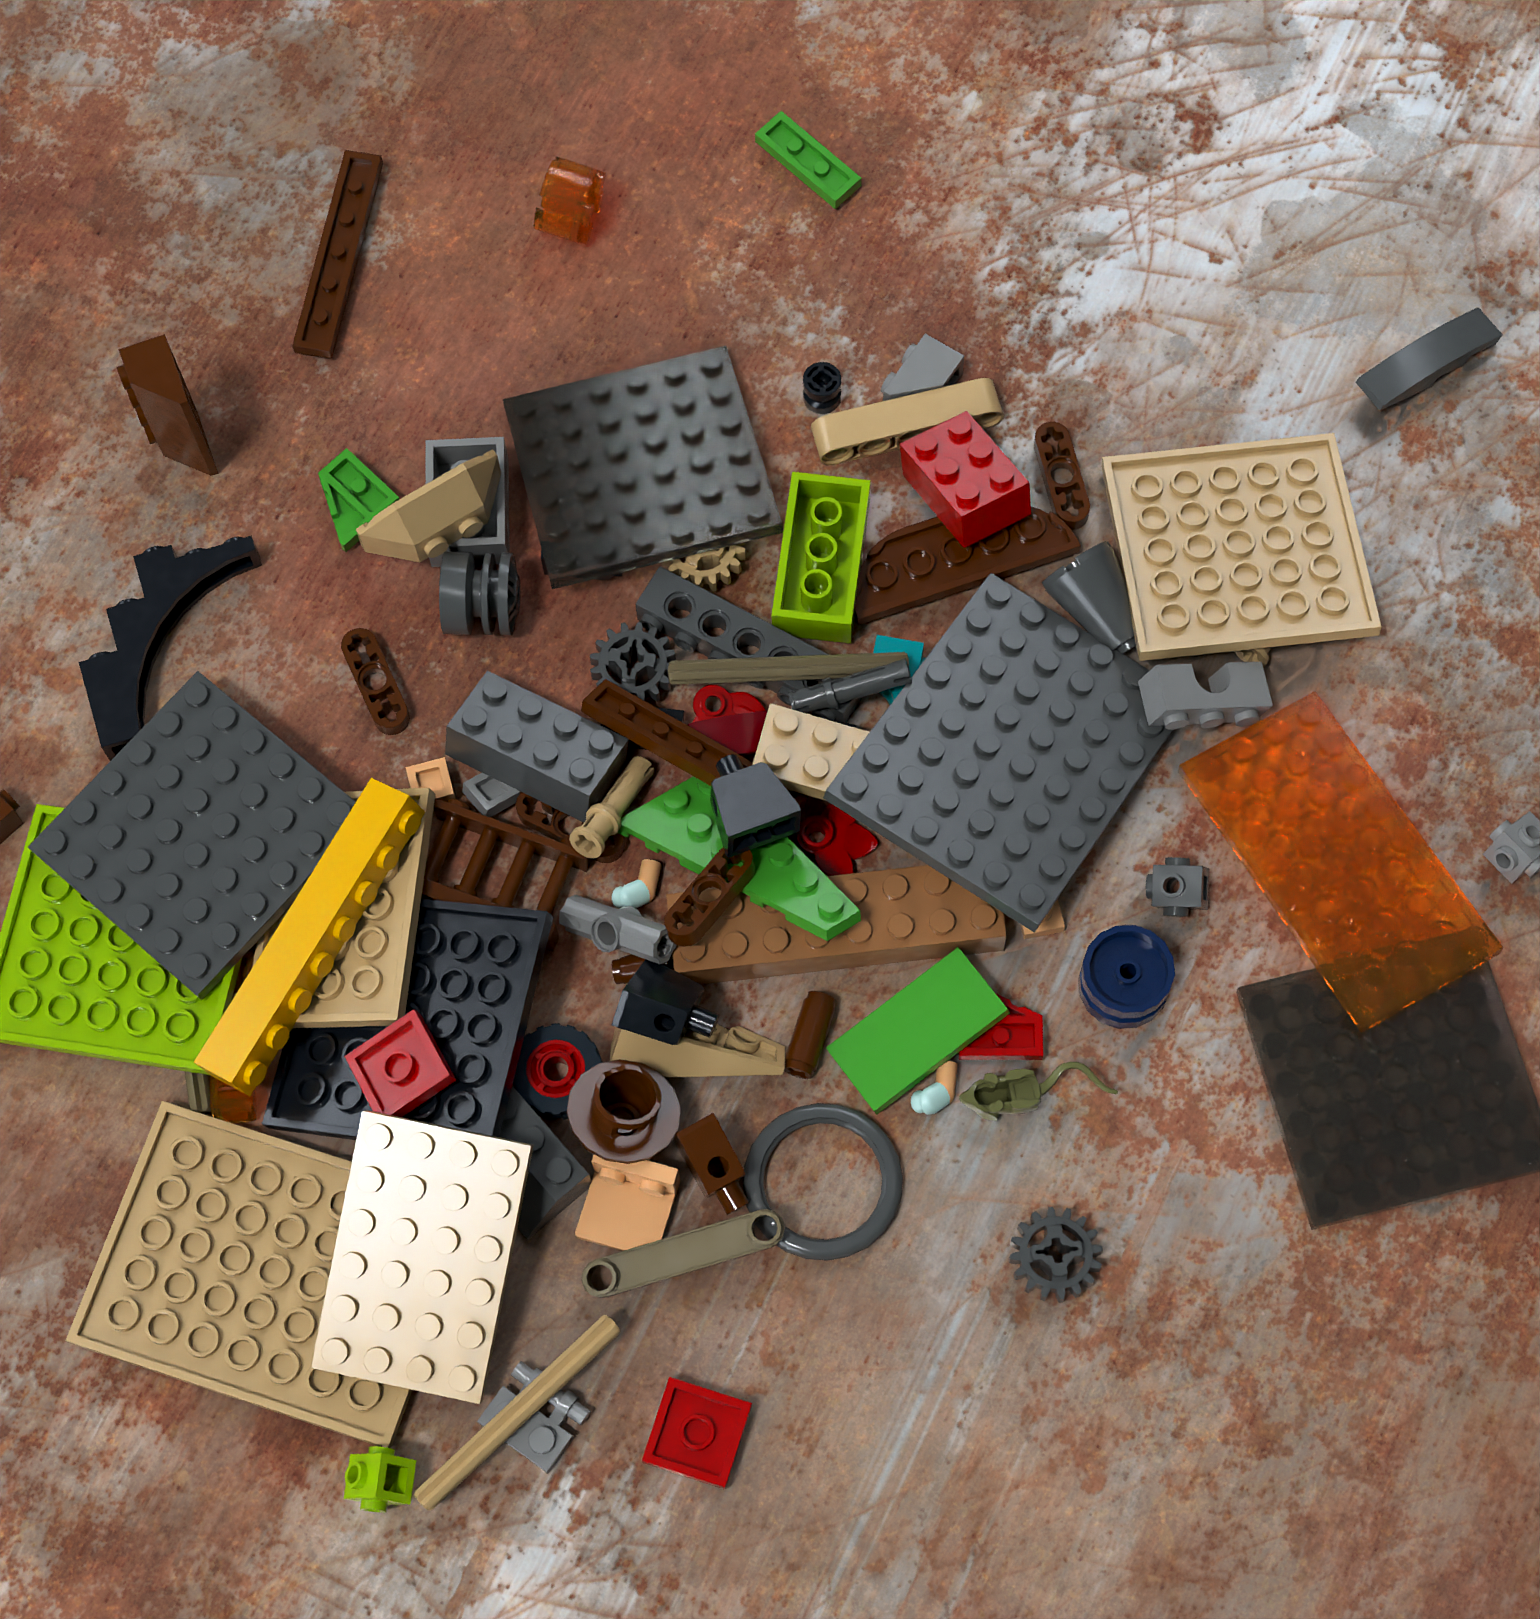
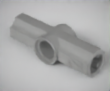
M573 895L566 899V903L559 913V924L563 925L566 931L592 940L594 945L602 952L609 953L618 949L646 960L663 964L669 961L670 955L676 948V944L668 937L665 925L643 918L640 912L632 906L616 909L579 895Z

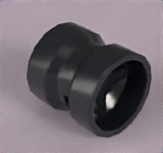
M814 363L804 372L803 400L810 411L817 414H827L837 409L840 404L841 375L840 371L830 363Z

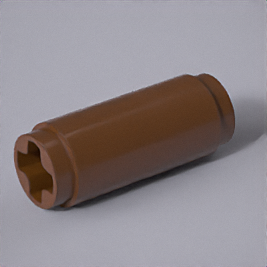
M818 991L808 992L807 998L803 1001L785 1056L784 1071L802 1079H811L813 1072L816 1071L836 1010L834 1007L836 1000L832 996Z

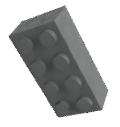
M487 671L447 724L445 755L577 820L585 822L586 812L592 805L602 802L625 768L629 739Z

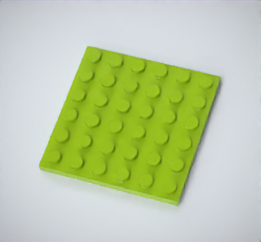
M36 804L0 932V1043L210 1075L193 1062L232 1001L242 958L201 1001L28 848L38 835L65 809L63 807Z

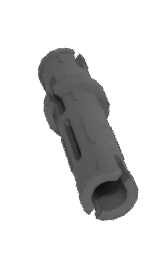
M906 658L846 677L834 680L828 677L822 679L823 683L788 692L792 710L807 714L827 707L833 710L839 708V704L849 700L872 695L890 688L906 685L907 683L910 684L912 679Z

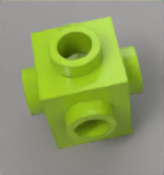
M369 1446L368 1453L350 1454L349 1465L345 1472L344 1499L361 1502L360 1510L386 1513L387 1505H410L417 1460L395 1456V1449L379 1446Z

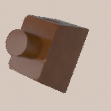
M714 1113L675 1134L673 1141L705 1198L716 1194L727 1215L749 1203L738 1183L746 1173ZM712 1162L721 1163L725 1170V1175L719 1178L713 1177L708 1169V1164Z

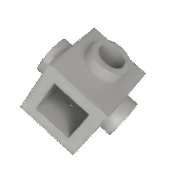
M1530 811L1513 824L1508 820L1504 821L1490 834L1489 837L1494 842L1483 855L1511 884L1524 874L1532 878L1540 871V820Z

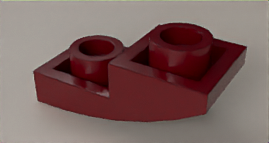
M768 710L717 717L687 725L740 756L755 755Z

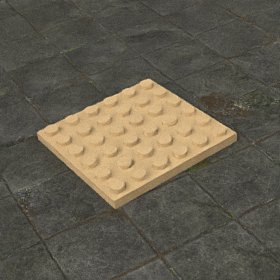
M1334 433L1102 457L1101 467L1121 570L1128 592L1132 627L1139 661L1380 635L1382 626Z

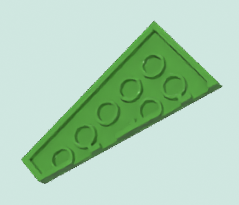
M694 776L621 817V828L617 832L627 838L633 835L644 841L646 848L656 853L663 851L679 859L681 866L698 875L718 851L723 848L710 801L711 786ZM787 836L750 850L755 864V874L741 891L750 896V902L762 908L765 905L785 914L787 921L826 941L861 921L860 909ZM740 861L738 864L729 863V870L734 865L741 867L743 865L742 861Z

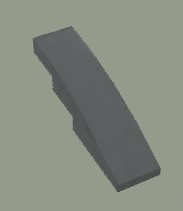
M1477 307L1443 324L1394 353L1360 376L1356 384L1379 410H1382L1430 388L1438 377L1462 367L1470 356L1495 345L1503 334Z

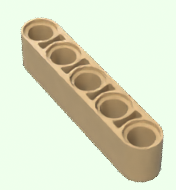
M980 378L827 414L816 419L811 424V430L821 463L835 465L900 449V443L965 411H968L982 429L998 424L1003 420L1004 415L993 380Z

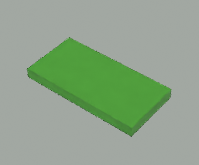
M957 947L827 1046L826 1049L877 1115L1010 1014V1012L959 947Z

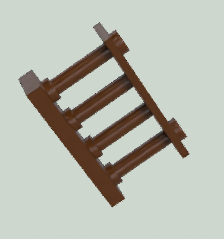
M435 798L434 811L437 819L443 821V824L426 860L421 899L515 908L512 905L533 855L537 854L556 861L536 910L548 911L552 915L571 868L587 872L590 864L588 858L579 854L572 847L568 839H561L558 842L473 812L467 804L459 800L449 799L448 802ZM461 827L481 834L460 884L454 885V888L439 884L440 881L437 876L456 832ZM497 840L517 847L518 851L498 897L493 898L490 902L478 898L475 889ZM554 924L551 926L546 950L551 952L554 951L559 940L558 931Z

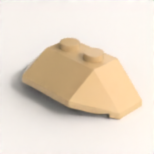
M490 450L483 454V456H477L456 466L394 502L375 515L369 523L366 522L356 528L364 551L421 562L428 557L435 558L443 554L449 545L463 537L469 538L477 534L483 525L489 521L501 477L500 464L495 451Z

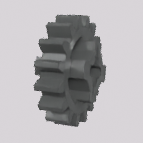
M642 622L636 624L635 630H629L626 623H621V632L618 634L610 628L606 630L608 641L605 642L597 639L595 645L599 653L590 654L591 665L595 666L590 669L592 680L598 681L596 686L607 679L645 702V698L649 696L658 702L660 700L659 689L667 691L671 689V683L668 679V664L670 661L676 660L675 651L668 650L670 647L668 637H662L657 640L658 630L656 627H652L648 633L643 632ZM645 646L653 650L656 654L648 653L645 649ZM637 655L638 662L632 668L631 675L629 676L628 668L632 666V662L635 661V656ZM608 672H611V676L618 677L622 683L619 684L614 681Z
M1048 1207L1046 1218L1043 1219L1036 1211L1032 1212L1030 1217L1031 1226L1024 1222H1020L1017 1230L1023 1238L1012 1237L1010 1246L1019 1250V1252L1012 1253L1009 1256V1263L1020 1264V1267L1014 1273L1015 1280L1026 1277L1028 1282L1025 1291L1029 1293L1035 1287L1041 1289L1040 1300L1042 1301L1046 1300L1049 1292L1055 1293L1058 1303L1063 1302L1066 1291H1070L1075 1298L1079 1297L1081 1294L1079 1284L1082 1283L1087 1287H1091L1095 1280L1088 1272H1099L1102 1266L1100 1262L1093 1259V1257L1101 1255L1103 1251L1102 1246L1092 1245L1091 1243L1098 1234L1097 1230L1094 1229L1086 1232L1083 1229L1087 1219L1084 1216L1080 1217L1076 1222L1070 1220L1071 1209L1066 1208L1062 1217L1056 1216L1053 1207ZM1062 1229L1072 1233L1079 1241H1072L1063 1234ZM1044 1230L1043 1241L1038 1245H1032V1247L1027 1248L1034 1235ZM1055 1246L1058 1253L1064 1254L1060 1263H1054L1053 1256L1047 1255L1050 1247ZM1084 1261L1081 1270L1074 1277L1067 1280L1068 1268L1073 1264H1079ZM1032 1268L1041 1269L1049 1276V1280L1040 1277Z

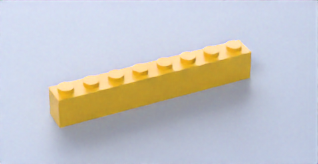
M370 778L193 1063L214 1078L248 1096H251L256 1086L264 1080L267 1068L279 1049L288 1041L289 1033L300 1014L309 1007L313 993L322 979L330 973L334 960L342 946L354 934L356 924L363 912L375 900L378 888L384 878L396 866L399 855L407 841L418 830L425 811L409 795Z

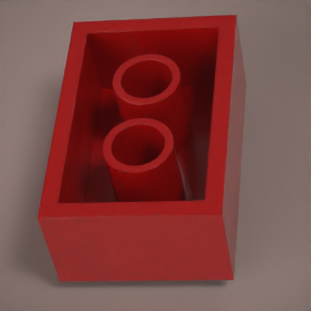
M968 411L900 443L903 476L963 548L1031 515L1029 481Z

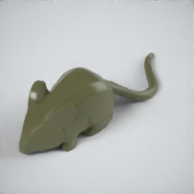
M1066 1062L1059 1065L1040 1084L1034 1071L1028 1069L1010 1070L1006 1075L1001 1076L987 1073L984 1075V1079L978 1080L967 1091L963 1092L959 1096V1100L969 1109L975 1111L980 1117L991 1121H997L999 1114L1032 1112L1038 1109L1041 1103V1096L1046 1094L1056 1084L1065 1070L1069 1069L1082 1071L1095 1085L1107 1093L1118 1094V1091L1102 1083L1086 1065L1079 1062Z

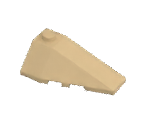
M718 1023L710 1038L688 1029L678 1045H670L615 1027L610 1061L621 1059L640 1062L661 1073L664 1077L783 1075L785 1069V1046L740 1026L732 1027L729 1030Z

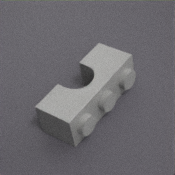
M1262 661L1226 663L1208 678L1211 692L1199 685L1195 678L1192 664L1155 665L1138 681L1148 726L1165 725L1166 729L1173 730L1185 727L1188 724H1200L1202 728H1212L1223 723L1235 722L1236 726L1239 727L1257 723L1260 720L1259 717L1273 706Z

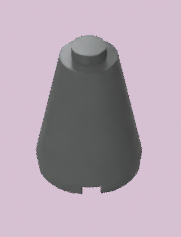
M1103 541L1075 557V561L1066 567L1063 565L1042 582L1045 591L1101 644L1109 647L1111 651L1116 649L1121 654H1125L1136 647L1126 583L1114 549L1108 541Z

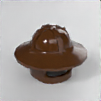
M619 1059L598 1063L580 1075L569 1092L566 1114L573 1135L586 1150L605 1161L631 1164L650 1160L669 1146L679 1128L681 1108L675 1089L661 1073L643 1063Z

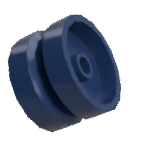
M1136 925L1114 926L1101 932L1087 948L1078 978L1080 998L1087 1011L1101 1023L1118 1029L1137 1028L1152 1021L1164 1008L1175 977L1174 958L1166 943L1151 930ZM1127 975L1131 979H1125L1124 976Z

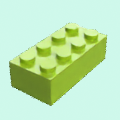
M792 472L771 615L773 626L798 638L851 644L858 581L870 505L871 480Z

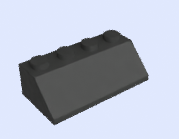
M512 1086L499 1138L534 1145L517 1227L523 1236L529 1240L588 1190L591 1179L589 1173Z

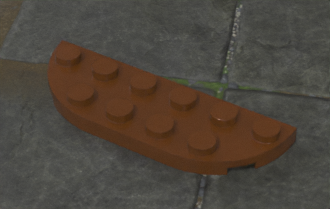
M1032 506L1031 515L966 548L961 546L938 517L901 528L880 540L868 552L867 558L861 566L855 604L857 624L861 625L980 586L990 573L1001 579L1080 553L1081 545L1073 531L1057 515L1051 511L1046 513Z

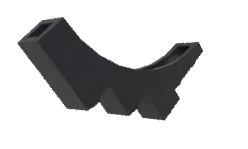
M252 535L248 537H233L227 539L221 545L208 549L196 548L178 558L172 545L165 547L153 546L146 549L142 554L133 556L144 598L125 599L117 603L116 606L107 608L106 611L117 651L98 652L90 656L88 660L79 662L101 748L110 761L145 726L146 691L154 662L166 638L184 614L207 593L226 581L262 566Z

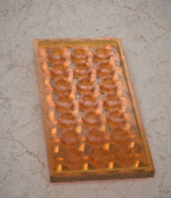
M1315 691L1179 765L1178 773L1361 1033L1501 953L1503 949L1501 943Z

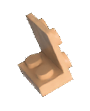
M594 1154L591 1161L594 1174L575 1231L576 1237L620 1251L663 1239L681 1181L679 1170L649 1160L631 1164L605 1161Z

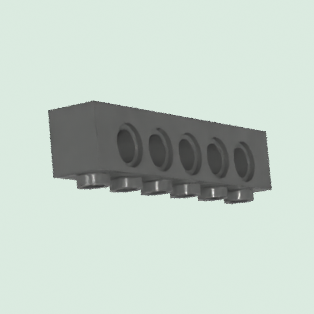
M659 566L635 604L637 619L639 622H642L643 628L649 631L652 627H656L658 634L662 632L673 638L675 644L683 650L691 653L696 650L707 656L708 659L829 655ZM677 610L690 612L687 617L682 619L671 616ZM715 627L724 630V633L717 637H711L706 634L707 630ZM751 645L759 650L755 654L745 655L740 652V649ZM822 679L747 683L758 689L766 687L777 693V697L782 702L791 706L788 692L805 689L814 682L823 681ZM862 697L841 703L839 708L833 710L827 707L812 711V715L841 724L847 723Z

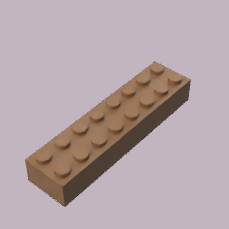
M929 865L827 876L860 909L861 913L860 922L829 941L787 921L785 914L768 905L762 908L750 902V896L740 892L699 942L685 947L676 945L672 955L674 971L702 985L944 958L957 947H959L964 955L1004 951L1006 929L1003 912ZM718 888L703 890L699 899L705 902L714 901L721 895L722 891ZM684 892L666 894L668 910ZM691 920L687 924H682L679 922L677 924L678 929H680L684 925L691 927Z

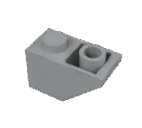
M924 334L917 345L912 343L907 348L902 358L903 365L897 373L891 372L886 377L881 387L883 401L956 384L963 375L964 355Z

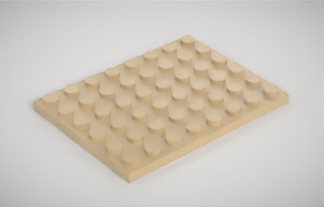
M162 1101L65 1341L69 1344L379 1447H392L412 1392L411 1389L311 1368L352 1162Z

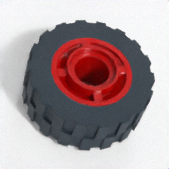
M559 1023L551 1024V1026L547 1027L543 1025L536 1028V1031L533 1033H528L524 1036L513 1087L539 1117L543 1115L549 1120H555V1118L566 1120L568 1119L566 1112L570 1090L581 1074L603 1061L595 1043L583 1031L579 1032L574 1026L570 1025L560 1026ZM555 1063H563L568 1066L567 1075L559 1081H552L546 1077L548 1068Z

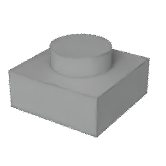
M480 773L463 782V794L482 815L492 817L515 804L520 795L519 790L484 773Z

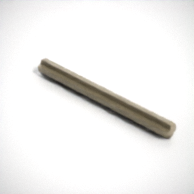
M905 652L675 660L670 661L668 664V679L673 685L825 679L828 677L836 679L887 665L906 658L909 667V659Z

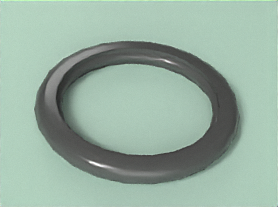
M815 1103L799 1106L779 1115L761 1131L751 1145L744 1164L746 1175L743 1177V1191L749 1201L746 1205L749 1213L762 1209L771 1210L766 1200L764 1189V1174L769 1156L782 1139L801 1127L819 1123L835 1124L849 1129L860 1136L873 1150L879 1162L882 1176L881 1194L877 1206L868 1220L855 1231L842 1237L827 1240L811 1239L796 1234L785 1226L784 1237L777 1245L785 1252L805 1259L829 1261L849 1257L866 1249L884 1234L894 1219L902 1198L903 1174L899 1156L890 1138L876 1122L857 1110L839 1104ZM763 1217L756 1222L755 1225L768 1240L776 1235L777 1224L773 1218Z

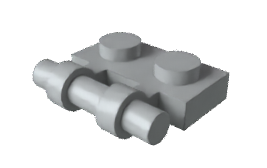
M520 1361L514 1368L511 1376L524 1384L520 1390L521 1392L543 1371L539 1368L533 1370ZM502 1386L477 1422L484 1427L517 1395ZM560 1389L547 1401L555 1407L549 1418L537 1411L504 1443L549 1474L574 1439L561 1426L568 1417L582 1425L589 1417L591 1411L578 1402L579 1397L570 1390L564 1392Z

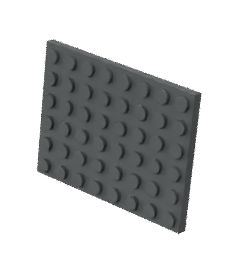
M990 573L911 677L912 683H907L826 789L823 799L1035 933L1173 730L1166 729L1165 725L1148 726L1138 681L1150 670L1121 654L1116 649L1111 651L1109 647L1101 644L1090 633Z

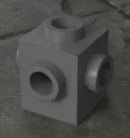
M1178 857L1165 858V865H1153V874H1148L1146 878L1147 899H1152L1153 907L1163 908V916L1188 917V909L1208 910L1209 868L1190 866L1189 858ZM1179 881L1180 887L1174 893V885Z

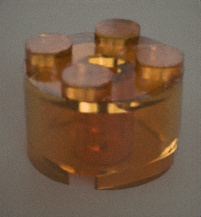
M556 156L555 160H552L542 184L539 196H542L541 208H544V210L536 208L534 229L587 245L593 228V223L590 222L593 212L599 213L603 203L605 192L602 191L606 173L599 169Z

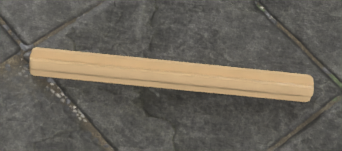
M601 1316L415 1491L414 1496L419 1503L428 1511L433 1510L620 1333L618 1325L609 1316Z

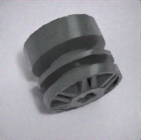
M444 552L439 581V611L443 634L471 635L475 618L481 617L485 635H493L496 618H498L500 634L513 636L515 621L520 609L521 593L520 577L516 569L514 553H502L499 570H497L494 553L486 552L482 570H476L472 552Z

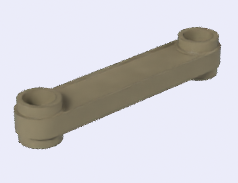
M769 1209L750 1212L595 1259L584 1268L582 1284L590 1295L598 1298L610 1297L772 1248L783 1239L785 1223L780 1215ZM763 1217H771L777 1224L776 1235L768 1241L759 1240L754 1231L756 1222ZM606 1266L612 1273V1282L607 1289L599 1291L594 1288L591 1276L596 1268Z

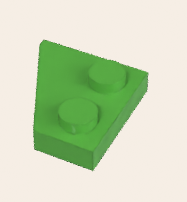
M347 448L318 472L340 545L345 552L360 541L356 528L366 522L369 523L375 515L400 500L399 496Z

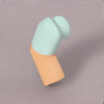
M650 859L642 860L638 879L623 887H616L613 890L611 899L616 908L632 906L637 909L651 902L656 894L661 863Z
M945 1062L936 1070L935 1083L926 1087L923 1091L917 1090L911 1096V1107L916 1113L935 1114L951 1104L955 1096L958 1067L956 1062Z

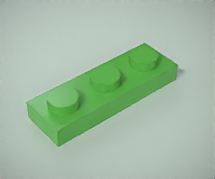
M782 111L755 133V142L834 209L861 187V177Z

